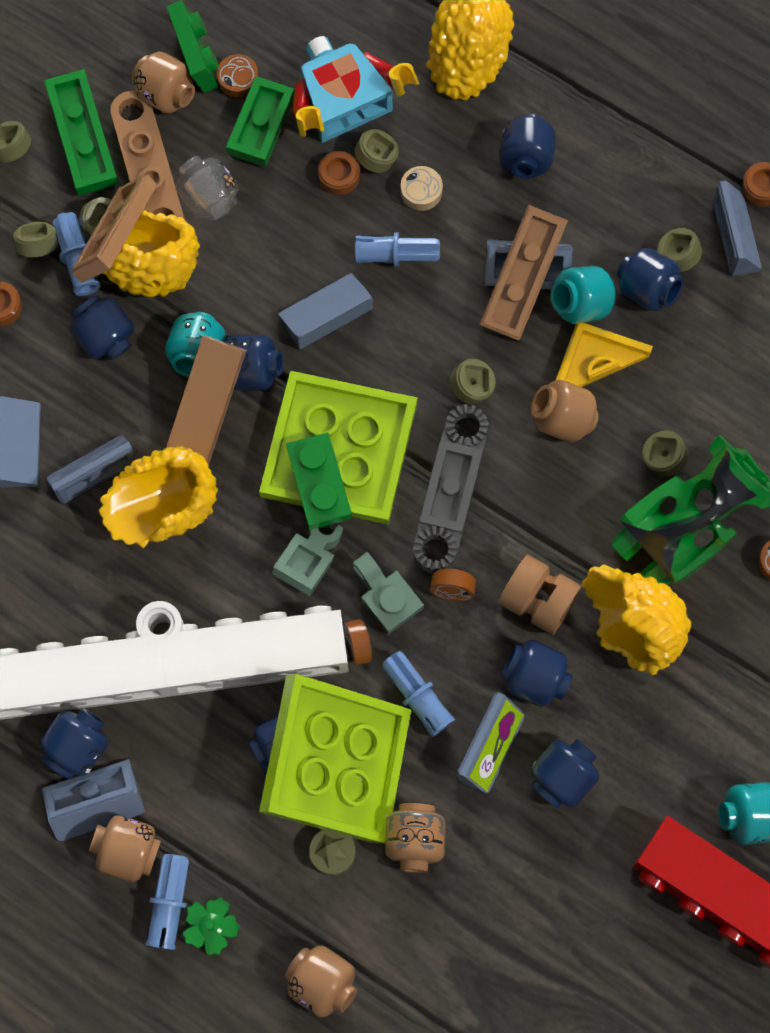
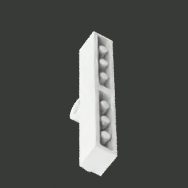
M155 601L142 608L136 620L137 631L127 633L126 639L108 641V637L93 636L82 639L81 645L64 647L63 643L49 642L37 645L36 651L19 653L18 649L13 648L0 649V720L280 682L286 680V675L295 673L306 677H316L349 672L341 610L331 611L330 606H315L306 609L304 615L287 617L285 612H270L261 615L260 621L242 623L240 618H226L216 621V627L198 629L195 624H184L180 613L170 603ZM162 622L170 624V628L166 633L161 635L153 633V629L157 624Z

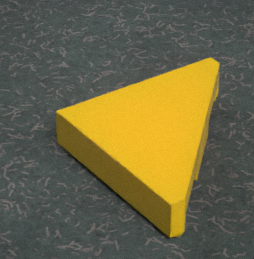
M578 323L573 331L556 380H565L583 387L649 358L653 346L586 323Z

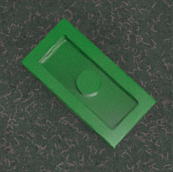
M182 0L167 6L190 75L204 93L219 87L214 71L219 69V64L211 47H205L202 37L207 35V31L199 13L196 11L191 14Z
M255 76L226 145L227 155L266 167L292 106L295 88Z
M329 433L286 443L287 453L309 530L352 519V512Z

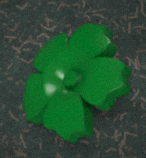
M218 898L215 901L209 900L207 902V910L198 902H194L192 906L188 907L186 921L194 926L183 932L186 944L193 945L199 949L205 943V949L209 956L214 954L220 955L222 949L228 945L224 937L236 938L240 929V925L236 922L234 915L226 916L230 904L223 901L222 898Z

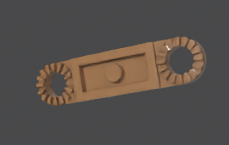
M135 91L123 92L113 100L111 116L129 180L131 182L148 174L157 184L144 210L154 215L159 213L166 215L168 213V215L173 214L176 217L184 218L153 108L150 104L135 95ZM131 104L132 106L137 105V107H141L144 110L141 117L133 121H128L121 117L122 110H125L126 106L130 107Z

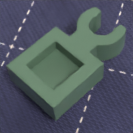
M338 525L331 535H323L319 532L318 528L308 529V539L296 533L274 565L272 574L311 596L333 562L334 555L326 550H330L338 545L343 527Z

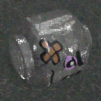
M195 156L185 162L179 169L181 177L177 181L176 191L197 218L209 217L211 221L217 220L237 204L238 200L235 196L239 190V185L217 157L201 159L199 156Z

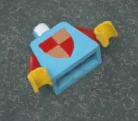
M320 36L310 41L306 46V51L311 61L301 67L302 80L295 85L292 114L297 122L301 138L306 136V130L317 128L319 138L324 143L393 111L391 88L395 90L397 96H402L405 94L403 86L407 84L417 86L419 82L413 66L409 63H401L396 66L391 65L368 52L362 53L355 44L350 43L334 50L328 38Z

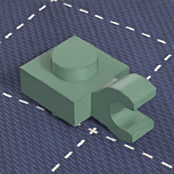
M368 552L353 562V570L370 590L361 597V601L388 635L424 608V604L397 570L386 578Z

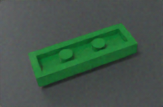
M82 69L44 80L78 196L119 185L85 70Z

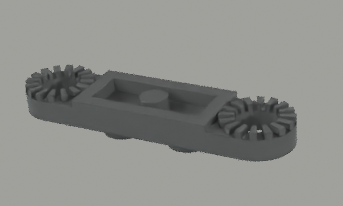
M464 404L463 406H457L449 412L439 443L413 544V557L416 564L428 573L451 568L457 558L489 429L486 414L474 405L468 406ZM469 418L478 424L479 431L475 436H471V438H464L463 436L460 437L458 433L456 434L454 425L460 419ZM430 540L444 542L448 548L447 555L444 559H440V561L428 560L422 552L425 543Z

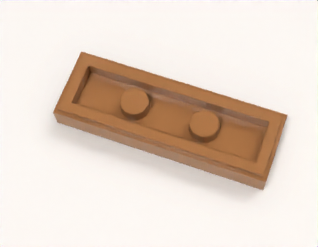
M148 174L127 183L117 190L72 268L71 273L81 283L110 270L157 186Z
M531 205L527 206L479 326L520 341L568 220Z
M207 335L202 336L166 447L175 448L183 446L184 448H190L193 452L201 454L209 466L247 350Z

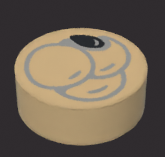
M417 166L411 168L403 175L401 180V197L408 207L418 211H425L435 207L441 200L443 183L440 175L434 169L426 166Z

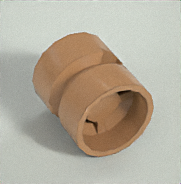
M527 554L507 583L498 603L519 616L526 613L530 614L532 624L553 636L576 601L582 586L561 573L554 577L551 576L548 565ZM542 591L546 592L549 596L547 602L537 599Z

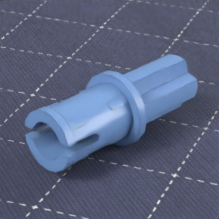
M73 212L58 214L57 218L53 220V225L62 250L59 257L61 262L67 265L74 293L77 296L92 294L101 287L97 276L81 283L71 273L73 266L86 246L77 215Z
M395 232L394 236L384 237L356 235V263L384 262L394 263V267H399V261L436 262L440 258V241L436 238H399V232Z
M399 651L392 654L383 662L384 671L405 697L402 704L405 707L409 705L431 737L436 736L455 721L454 717L451 716L431 689L433 687L432 682L426 684L402 652Z
M164 854L162 856L155 898H150L149 900L154 905L148 939L145 943L147 946L159 948L161 932L164 928L162 948L172 950L176 948L175 941L181 907L186 908L187 903H182L189 867V859L184 856Z

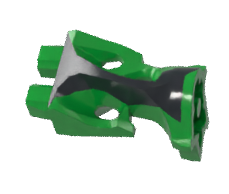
M719 435L709 448L713 459L700 474L686 482L678 476L673 477L635 504L619 519L625 527L619 532L611 545L626 561L632 560L643 549L649 553L654 561L640 573L642 577L652 576L657 579L658 583L666 585L672 582L676 584L686 581L710 561L737 534L733 527L727 529L719 522L720 520L744 505H754L761 509L770 507V477L756 464L746 449L734 448L722 435ZM702 489H709L713 495L712 505L709 509L701 511L696 506L698 493ZM673 497L677 503L674 512L668 515L662 513L661 504L666 498ZM706 529L712 530L714 533L713 540L707 546L700 548L695 545L694 538L698 533Z

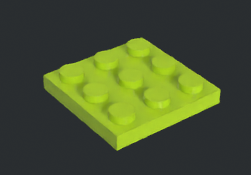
M290 371L259 490L260 497L303 506L287 453L286 443L328 432L352 517L389 525L417 407V397Z
M296 673L286 675L259 812L367 842L385 844L386 821L394 809L411 709Z

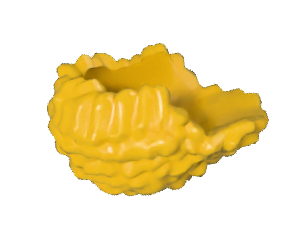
M505 0L442 1L438 11H436V21L431 27L432 37L428 50L430 59L425 65L432 71L430 78L436 83L438 93H445L446 96L453 100L459 98L467 101L471 95L478 97L481 90L485 89L488 83L495 81L499 69L502 68L503 63L508 58V45L513 38L511 34L514 28L513 12Z
M143 210L110 270L102 274H105L111 282L118 284L121 290L128 291L132 295L142 294L150 298L157 295L165 297L168 293L184 289L191 274L194 272L193 270L197 264L196 257L199 255L197 250L200 248V244L197 241L195 229L182 217H176L173 214L165 216L163 213L154 215Z
M183 446L175 448L166 447L163 451L155 450L150 457L143 456L141 459L134 460L131 465H127L124 468L125 471L120 472L119 476L114 478L113 486L108 489L107 494L100 498L103 506L99 509V513L103 518L102 525L111 533L112 540H122L127 545L137 543L141 548H144L149 541L160 542L167 540L172 535H183L187 529L196 528L198 524L204 522L207 516L213 513L212 506L217 500L218 488L215 487L216 478L211 474L208 463L201 454Z
M607 565L594 566L589 569L587 578L583 580L582 586L586 590V595L593 600V608L600 611L598 619L600 628L596 631V634L601 638V647L610 651L614 650L617 653L621 652L622 656L627 657L628 665L632 669L637 668L638 671L648 672L650 675H656L658 670H663L669 667L670 663L675 662L688 642L687 634L691 628V621L686 614L687 608L684 601L676 593L672 592L668 585L658 583L657 579L652 576L646 578L642 577L640 573L631 575L628 572L623 573L620 569H614Z

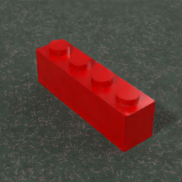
M667 815L632 867L640 872L638 880L659 894H662L664 889L680 899L677 906L693 918L701 921L705 916L719 925L718 934L738 947H742L746 943L758 951L760 955L757 959L770 969V883Z

